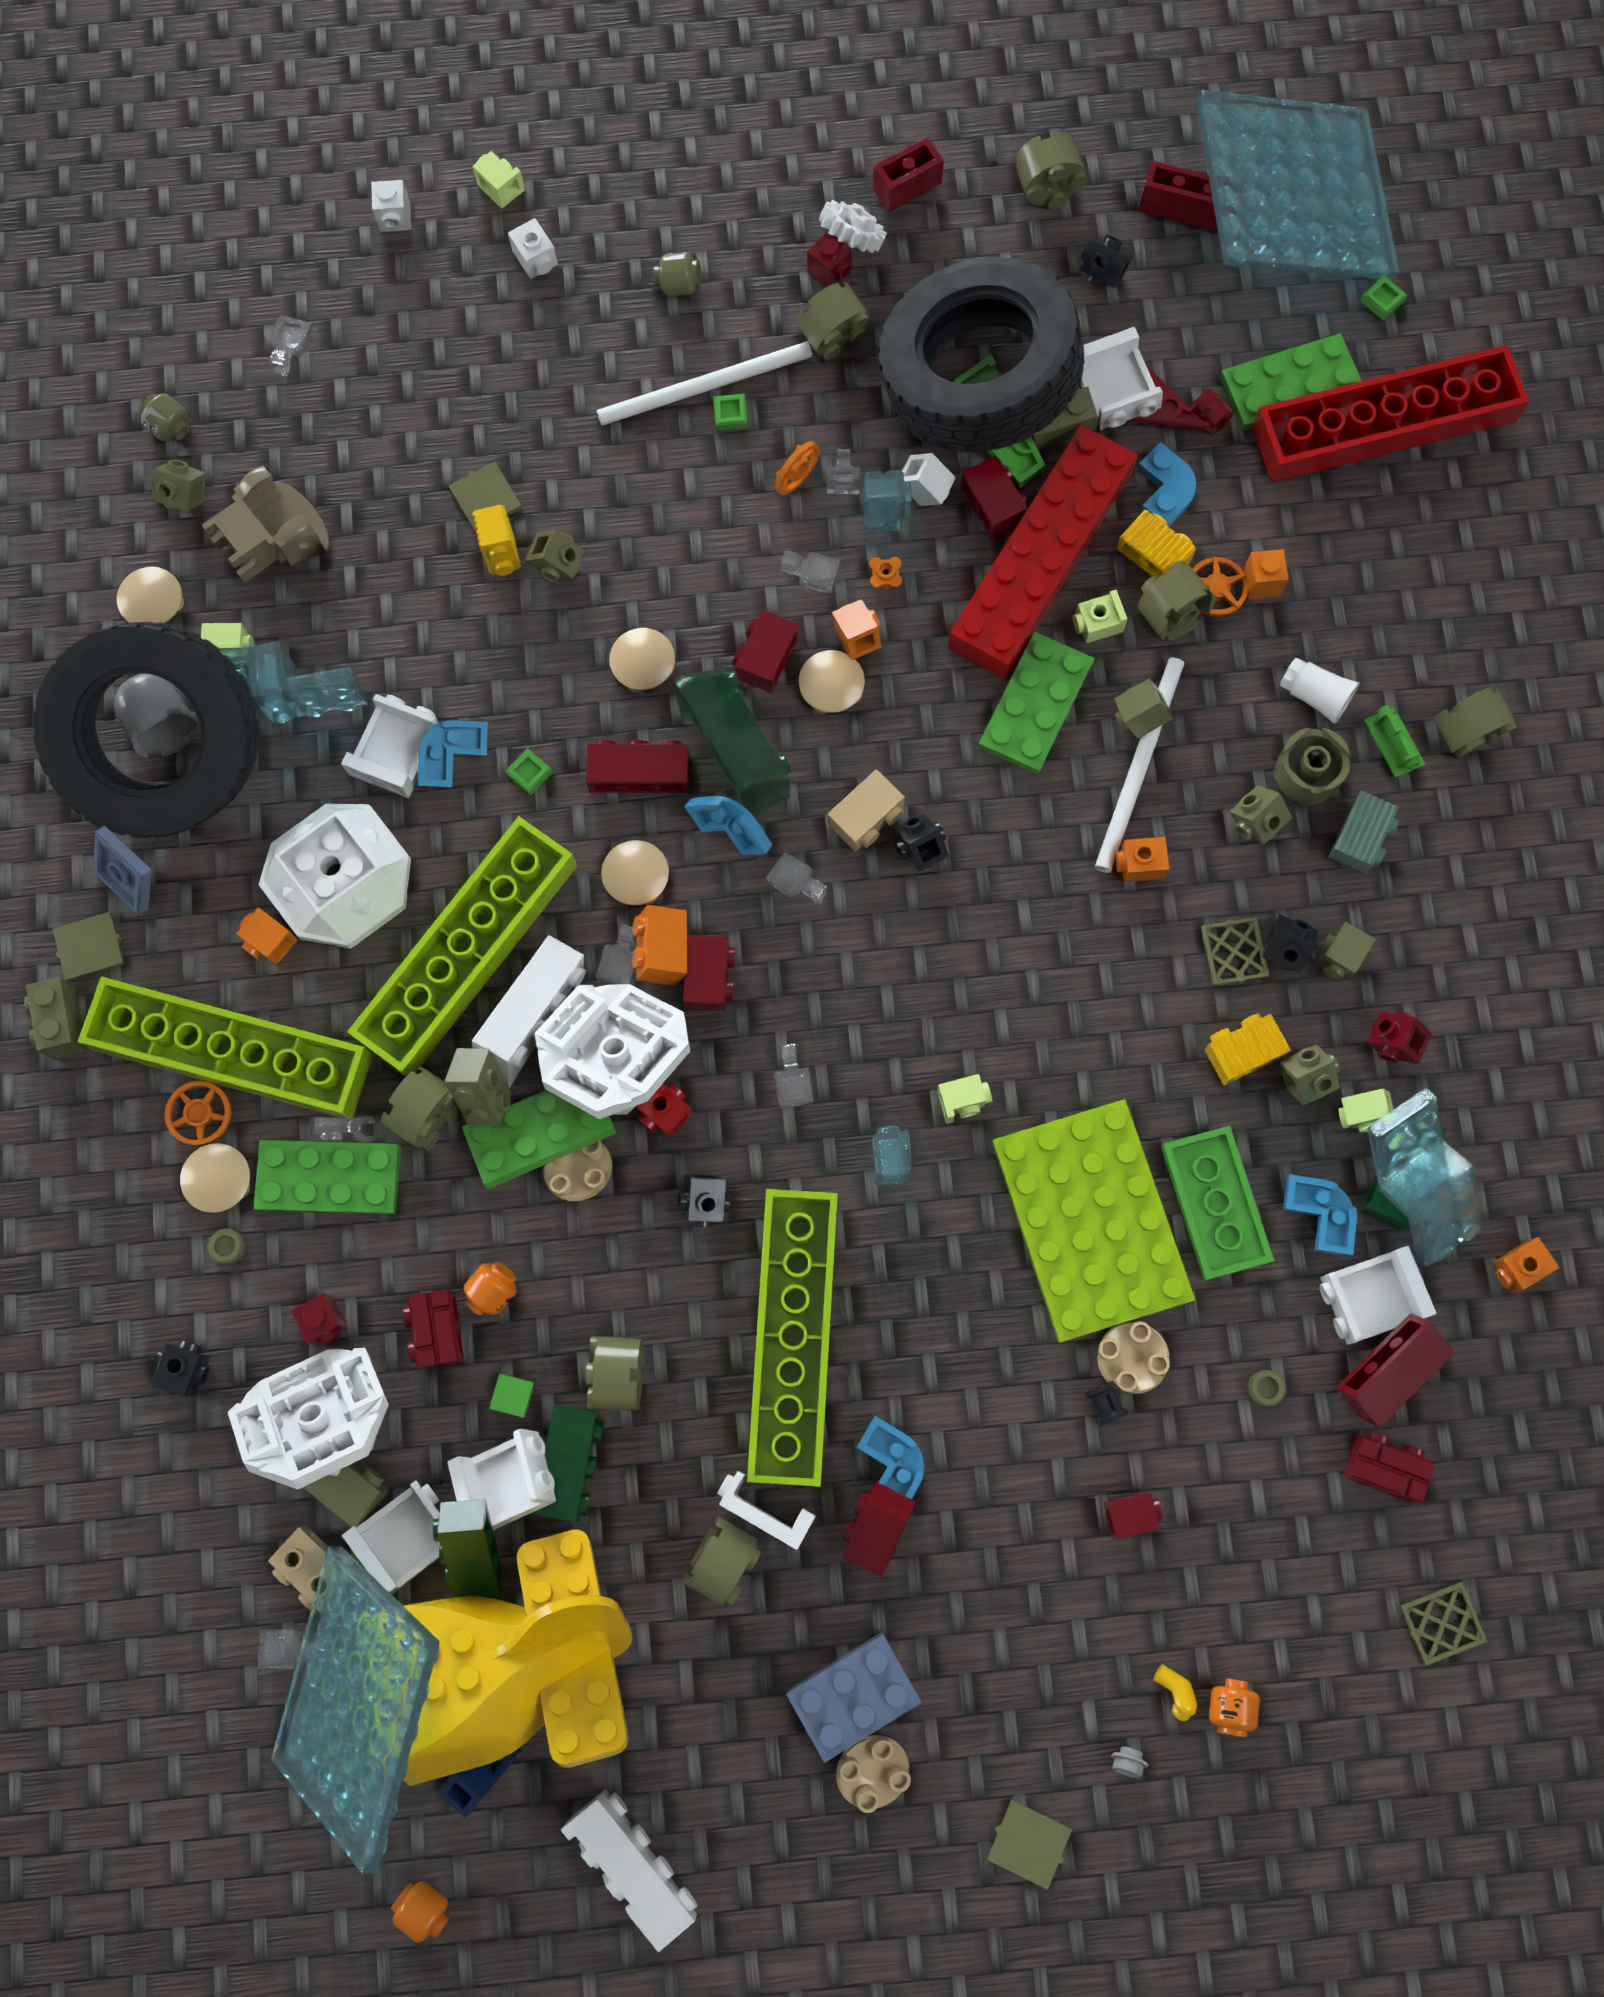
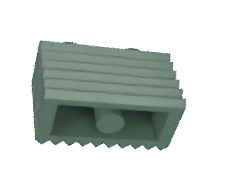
M1360 791L1349 808L1328 858L1364 874L1372 866L1378 867L1386 853V849L1381 847L1385 837H1392L1399 823V820L1394 818L1398 810L1397 805H1392L1390 802H1385L1384 799H1379L1376 796L1367 794L1365 791Z

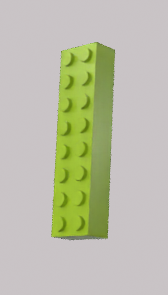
M518 816L347 1032L357 1042L406 1077L412 1071L416 1073L418 1067H421L577 868L573 854Z
M102 976L77 1041L95 1052L350 1121L353 1120L373 1055L363 1046Z
M766 1189L747 1482L821 1487L838 1193Z

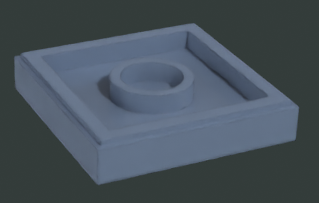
M103 826L95 831L93 872L136 914H142L149 909L152 870L106 826Z

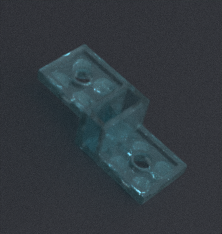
M279 641L221 652L223 655L226 654L237 666V672L239 675H243L250 688L249 692H252L253 699L270 722L286 723L293 720L294 717L305 715L319 717L327 711L333 710L352 711L361 705L368 704L366 691L352 667L297 676L295 665Z
M1425 1088L1367 1127L1380 1192L1409 1218L1416 1259L1427 1267L1436 1260L1444 1259L1453 1248L1463 1241H1469L1474 1238L1479 1230L1482 1229L1473 1166L1443 1140L1436 1096Z

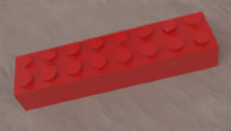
M1508 345L1261 406L1252 424V429L1270 481L1274 483L1517 422L1530 401Z
M1080 425L951 630L948 644L949 650L1004 680L1006 679L1133 474L1138 454Z

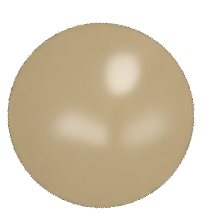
M145 567L132 572L123 580L117 592L119 612L129 623H166L184 605L182 590L178 580L173 574L159 567Z
M649 628L630 630L621 635L612 646L609 658L612 673L621 684L628 687L632 692H641L655 688L665 682L675 671V652L673 646L666 636L656 630Z
M837 650L819 652L810 657L800 671V692L805 701L819 714L844 711L862 698L865 684L864 673L860 664L855 659L851 660L847 653Z
M640 840L626 841L614 847L606 856L601 871L602 882L607 893L618 902L626 905H649L657 900L666 887L669 877L668 863L663 853L656 846Z
M598 1141L544 1165V1180L549 1190L563 1200H586L598 1194L608 1183L612 1173V1159L607 1148L601 1141Z
M221 1143L205 1145L194 1151L183 1165L180 1175L182 1193L193 1207L201 1211L217 1213L228 1210L245 1198L250 1191L249 1165L245 1157L232 1146Z
M1125 1322L1114 1326L1104 1335L1098 1347L1097 1361L1102 1376L1107 1382L1114 1380L1116 1384L1114 1388L1124 1393L1141 1394L1154 1389L1162 1382L1170 1367L1169 1350L1165 1340L1145 1322Z
M883 1735L867 1736L846 1749L841 1755L836 1770L838 1788L849 1803L858 1807L864 1813H871L877 1808L886 1806L894 1801L901 1792L907 1790L910 1785L909 1762L905 1751L895 1740Z

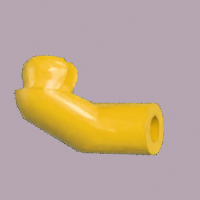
M1161 1664L1153 1680L1172 1692L1175 1702L1172 1708L1173 1716L1180 1721H1187L1191 1716L1195 1715L1198 1706L1192 1685L1189 1680Z

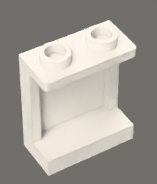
M1135 327L1083 345L1085 364L1083 365L1084 371L1080 384L1082 388L1089 387L1097 412V424L1100 430L1107 427H1119L1127 420L1138 416H1149L1161 408L1163 392L1161 387H1155L1138 349L1139 335Z
M375 694L373 702L376 708L354 754L346 752L341 765L349 776L409 798L418 780V750L420 742L425 733L439 723L435 714L425 707L417 706L414 709L406 706L403 700L393 695H387L385 698Z
M1409 1246L1320 1277L1323 1283L1320 1284L1321 1295L1327 1305L1331 1304L1336 1316L1333 1319L1335 1330L1341 1339L1345 1338L1347 1345L1396 1328L1410 1313L1423 1319L1437 1314Z
M518 1429L513 1432V1439L475 1457L458 1456L447 1461L456 1500L486 1499L493 1530L556 1502L553 1490L555 1483L551 1473L548 1471L544 1456L545 1444L539 1436V1432Z
M737 1471L735 1476L728 1474L717 1493L723 1497L719 1505L797 1550L816 1515L803 1508L793 1527L738 1496V1491L747 1475Z
M415 1480L410 1484L411 1487L357 1528L353 1526L342 1535L378 1588L387 1598L439 1559L440 1541H434L433 1520L439 1518L440 1513L434 1505L440 1500L427 1483L420 1487Z

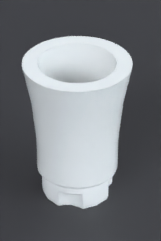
M1295 658L1283 676L1280 686L1291 691V695L1304 701L1336 724L1351 702L1360 683L1340 677L1311 662L1306 663Z

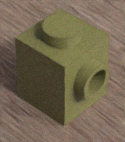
M1150 678L1114 698L1119 709L1115 713L1119 724L1124 731L1130 729L1138 739L1173 719L1163 694Z
M1345 922L1334 936L1329 933L1321 944L1319 952L1323 953L1318 965L1324 967V972L1330 977L1348 981L1357 972L1376 939Z

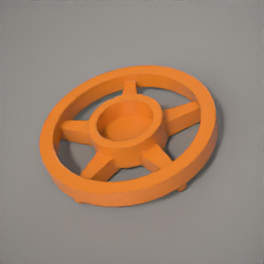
M808 441L801 446L799 444L796 446L793 454L787 459L781 470L775 474L777 476L775 490L779 494H790L808 477L820 455V446L814 441Z
M1213 557L1199 562L1193 567L1195 573L1206 566L1213 565V574L1207 578L1200 577V579L1215 595L1216 601L1225 599L1232 605L1226 609H1212L1208 615L1222 617L1237 611L1244 603L1248 594L1247 578L1244 571L1236 563L1225 558ZM1219 565L1230 568L1237 575L1227 577L1220 572ZM1241 581L1242 595L1237 602L1230 593L1231 585Z
M192 1081L180 1086L170 1096L165 1107V1122L170 1133L177 1140L192 1146L207 1145L220 1138L227 1130L232 1115L231 1104L224 1091L206 1081ZM196 1087L210 1089L203 1100H191L184 1092ZM216 1093L223 1101L224 1116L213 1113V1108L210 1105ZM180 1096L186 1104L183 1109V1117L173 1122V1106ZM211 1120L223 1121L214 1134L204 1138L205 1126ZM185 1124L196 1127L198 1140L183 1137L175 1128Z

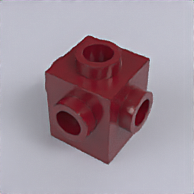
M1380 1011L1376 1023L1371 1028L1367 1042L1378 1052L1377 1056L1386 1062L1396 1064L1399 1060L1419 1064L1432 1033L1416 1017L1407 1012L1396 1011L1393 1014Z

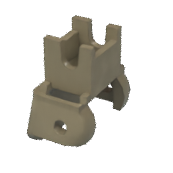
M264 466L251 470L244 476L240 484L234 488L236 493L232 496L235 501L233 504L202 524L208 535L217 529L220 530L210 539L218 550L227 544L232 548L235 554L230 556L228 560L234 568L242 563L244 564L243 567L236 571L244 583L276 560L281 564L287 562L290 566H293L296 563L327 553L330 548L327 529L311 503L290 485L282 482H273V477Z

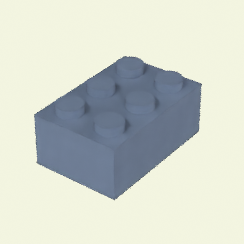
M883 1632L797 1683L786 1692L824 1763L922 1703Z

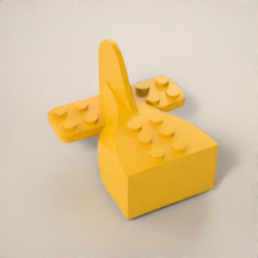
M577 1529L527 1542L519 1548L517 1564L525 1607L493 1598L465 1596L387 1607L366 1612L385 1764L409 1786L500 1760L524 1745L544 1725L546 1727L551 1757L563 1768H571L614 1756L626 1748L628 1744V1730L614 1658L629 1648L632 1643V1633L630 1625L618 1603L611 1598L601 1596L592 1545L588 1536L583 1531Z

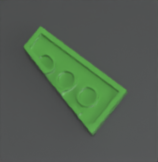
M992 354L952 382L977 384L1000 377ZM1032 437L1012 444V446L987 451L991 457L997 456L1001 465H1006L1009 468L1013 477V483L1018 489L1045 470V463Z

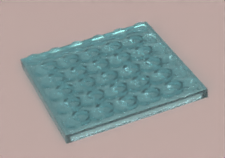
M1209 90L1199 91L1195 101L1224 266L1375 279L1385 276L1390 280H1393L1400 273L1368 110L1366 108Z
M328 1546L271 1760L362 1874H376L381 1858L387 1849V1836L390 1824L397 1812V1799L400 1787L408 1771V1758L412 1743L418 1734V1721L423 1703L428 1697V1684L433 1665L438 1660L440 1641L343 1547Z

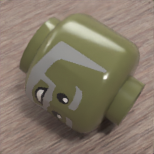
M689 252L664 254L660 258L659 266L654 267L655 285L661 286L663 293L668 297L692 295L696 291L697 286H701L702 282L699 260H694Z
M166 393L151 394L141 404L139 412L143 427L160 441L181 440L188 433L190 428L188 425L189 412L171 395Z

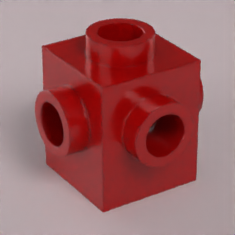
M671 1082L668 1086L662 1084L647 1102L636 1106L642 1114L638 1118L641 1123L653 1133L658 1128L670 1139L693 1114V1111L683 1101L686 1095ZM661 1105H667L665 1109L658 1110Z

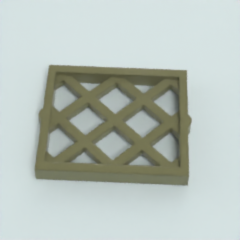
M1257 917L1234 921L1227 920L1226 922L1200 927L1213 986L1236 982L1243 983L1244 981L1269 977L1266 959L1262 957L1264 949ZM1241 924L1249 925L1244 935L1233 927ZM1223 927L1226 929L1221 938L1210 932L1211 929ZM1252 930L1254 931L1256 943L1247 938ZM1230 932L1240 938L1235 948L1224 942ZM1208 937L1217 942L1212 951ZM1244 942L1255 948L1249 958L1238 951ZM1220 946L1231 952L1226 961L1215 955ZM1257 952L1259 954L1261 966L1253 961V958L1255 957ZM1235 955L1245 961L1240 971L1229 964ZM1213 960L1222 965L1217 974ZM1248 965L1260 971L1255 975L1246 976L1243 974ZM1225 968L1236 975L1235 978L1224 980L1220 976Z
M1462 1582L1399 1605L1410 1630V1637L1413 1638L1425 1666L1488 1642L1476 1616L1477 1611L1473 1609ZM1452 1592L1448 1603L1437 1598ZM1458 1593L1462 1595L1466 1604L1465 1611L1454 1606ZM1428 1601L1425 1612L1413 1607ZM1434 1602L1446 1607L1442 1620L1430 1615ZM1451 1610L1463 1615L1459 1628L1447 1623ZM1411 1611L1422 1616L1418 1629L1414 1628L1409 1616ZM1468 1618L1472 1619L1477 1630L1476 1636L1464 1631ZM1428 1619L1439 1624L1435 1637L1423 1632ZM1445 1627L1457 1632L1452 1645L1440 1640ZM1462 1635L1474 1640L1458 1646ZM1421 1636L1433 1642L1429 1654H1426L1420 1642ZM1438 1644L1449 1649L1446 1652L1435 1655Z

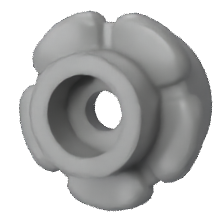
M1121 1747L1120 1752H1114L1111 1756L1114 1759L1112 1770L1132 1778H1142L1143 1769L1148 1768V1763L1143 1761L1142 1752L1129 1747Z

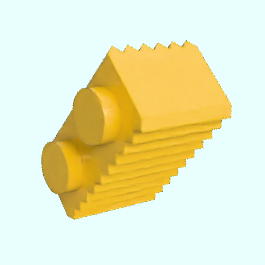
M496 505L474 510L472 516L478 536L477 539L489 573L504 576L521 568L514 533L505 506Z
M1144 510L1120 536L1116 548L1152 577L1156 576L1157 578L1168 572L1178 561L1183 560L1189 565L1196 551L1189 537L1182 533H1175L1174 530L1167 526L1163 517L1155 513L1150 514L1148 510Z
M1259 1013L1254 1014L1240 1022L1242 1028L1230 1032L1229 1028H1225L1210 1036L1212 1042L1205 1048V1053L1208 1055L1224 1086L1285 1057L1291 1051L1271 1014L1262 1018Z

